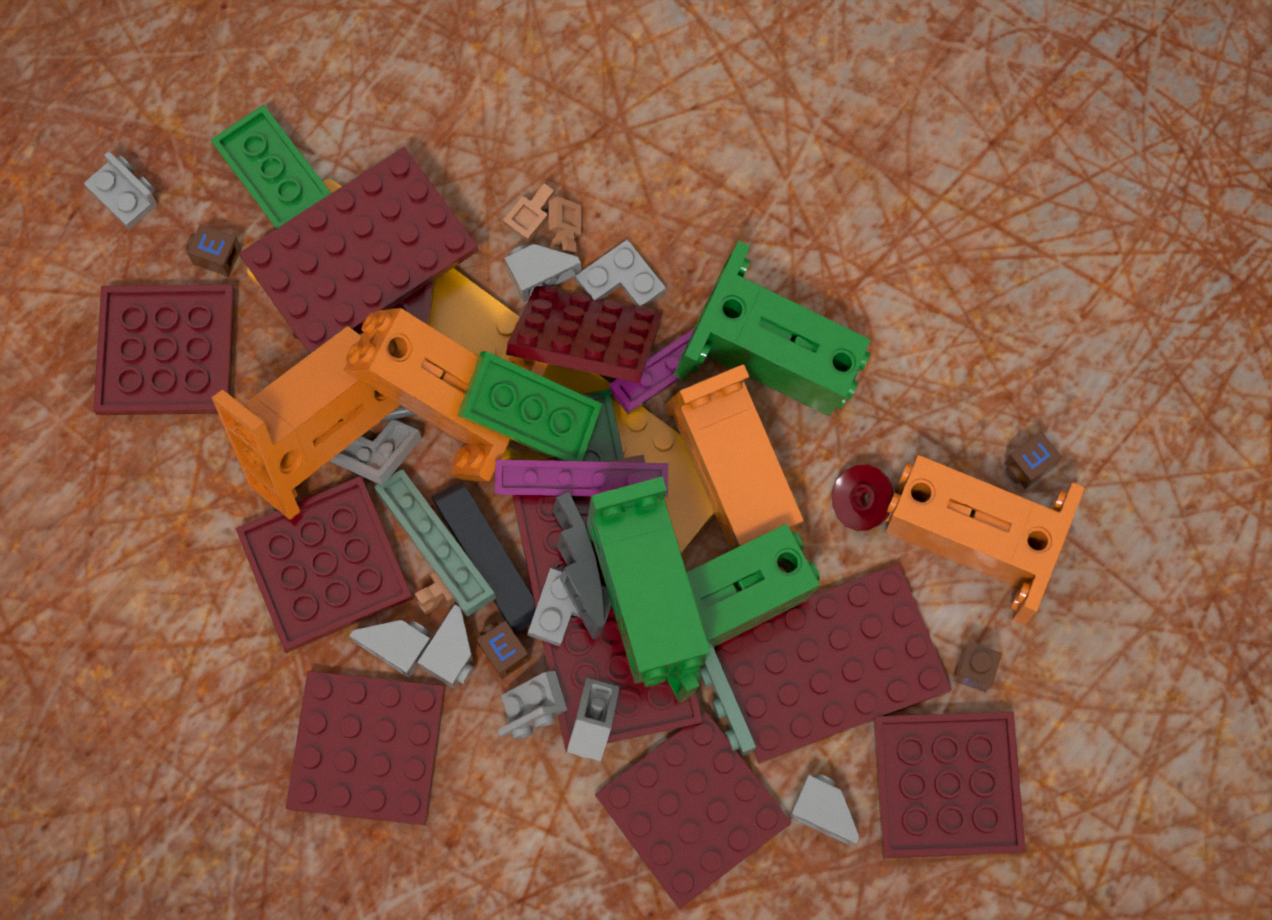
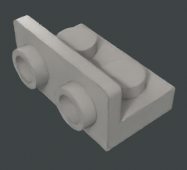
M108 151L104 154L107 163L83 184L130 230L158 205L152 195L155 189L143 176L137 179L131 173L134 169L121 155L116 158Z
M555 671L544 672L501 695L509 724L498 729L499 737L512 735L514 740L528 737L534 733L532 728L549 726L556 722V716L567 711Z

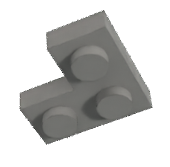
M628 240L575 275V281L586 295L594 301L604 299L621 287L636 307H647L666 293V287Z
M393 419L374 441L359 437L332 458L330 462L383 486L422 439L419 430Z
M550 568L527 635L560 647L570 616L580 617L560 580L563 572ZM601 586L605 624L611 607V601L607 587Z

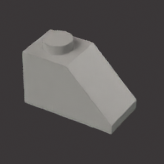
M536 244L528 247H517L504 258L506 270L523 302L529 300L534 287H556L575 278V275L581 272V262L577 256Z
M454 605L417 663L422 670L456 689L459 683L464 685L468 681L475 667L471 665L474 660L464 615L461 608Z
M402 620L356 629L350 634V638L355 644L409 679L419 667L417 662L431 642V639L427 637L430 632L415 621H412L409 625Z
M586 677L567 748L568 753L576 754L582 758L602 760L612 727L619 686Z
M816 774V777L808 775L789 818L854 847L860 837L842 791L834 787L836 782L829 777L821 774Z

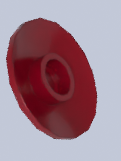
M869 464L855 465L845 470L836 480L832 492V506L837 518L844 526L855 531H870L882 525L889 517L890 513L887 510L893 498L894 489L889 477L881 469ZM868 493H870L871 501L867 505L865 502V496Z

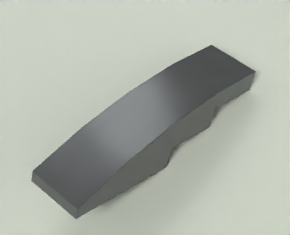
M567 492L556 498L552 509L563 529L556 546L567 564L560 580L592 639L600 636L605 625L602 587L596 557L585 524L570 493Z

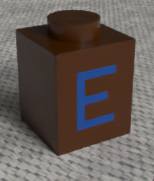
M202 224L199 225L196 233L190 235L186 245L187 254L193 265L227 277L230 276L238 259L239 252L242 250L236 236Z
M1041 431L1013 451L1004 464L1007 466L1006 472L1011 480L1016 484L1020 483L1026 489L1053 470L1063 457Z
M506 620L501 624L497 622L491 623L480 632L481 637L476 639L479 647L501 680L530 661L527 651Z
M969 641L962 651L953 681L986 693L993 684L1002 653Z

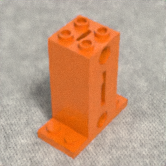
M402 308L378 310L370 313L363 322L361 330L364 332L359 342L353 344L346 355V361L348 362L343 371L463 442L465 445L456 453L453 459L454 467L450 474L461 480L489 482L495 471V460L501 459L510 439L457 416L479 357ZM514 356L506 359L540 376H543L548 366L547 363Z
M348 326L247 402H244L239 397L233 398L223 389L211 397L249 487L289 520L300 512L295 500L298 495L294 488L400 406L398 403L343 371L348 362L346 361V355L353 344L359 342L363 334H358Z
M744 364L680 390L663 406L668 418L674 417L730 551L786 523L791 531H797L795 525L804 521L744 383L749 377Z
M918 455L914 465L907 462L899 480L896 491L901 492V495L897 493L893 495L887 510L890 515L885 520L889 523L885 533L1019 588L1020 590L1016 592L1010 609L1015 610L1012 621L1025 626L1038 610L1085 487L1072 482L1065 492L1059 491L1056 500L1053 499L1050 508H1047Z

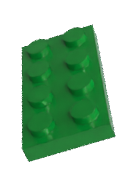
M264 104L211 139L214 147L275 229L331 194Z
M482 351L480 352L457 416L559 461H583L603 404L492 353Z

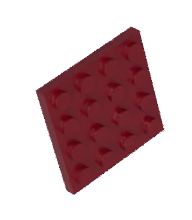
M233 285L101 286L94 413L96 415L218 414L211 397L222 389L230 395L235 294Z
M551 286L534 287L507 343L506 355L640 383L661 324L662 313L655 312L653 309L645 306L636 308L622 305L621 302L616 300L602 301L597 299L594 301L584 293L569 294L560 292Z
M362 476L297 502L300 512L290 520L280 511H275L235 528L286 653L413 599Z
M307 671L286 809L426 826L445 687Z
M707 711L701 714L702 724L684 727L595 794V797L678 909L685 906L791 824V821L736 750L732 751L728 739Z
M1014 712L874 717L883 859L1023 854L1026 852Z

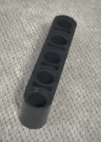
M458 480L431 496L460 547L495 592L496 599L493 601L514 634L516 635L530 627L536 611L533 596L462 480Z

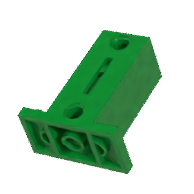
M738 241L720 272L673 375L685 381L690 372L697 373L706 357L730 369L744 364L749 378L827 416L836 408L842 409L846 400L851 399L857 388L858 381L854 379L859 370L863 371L870 358L871 353L866 350L871 340L743 278L751 261L745 258L750 246Z
M663 476L592 495L586 527L590 542L594 543L634 683L644 682L645 687L660 684L666 681L665 676L679 672L680 677L700 672V667L705 664L710 654L708 642L664 498L667 489Z
M787 523L686 572L709 649L809 600L820 586L818 582L820 575L812 561L807 562L801 551L804 547L800 536L796 531H791ZM679 672L665 676L678 703H681L693 696L700 686L697 680L701 679V676L698 672L680 677Z

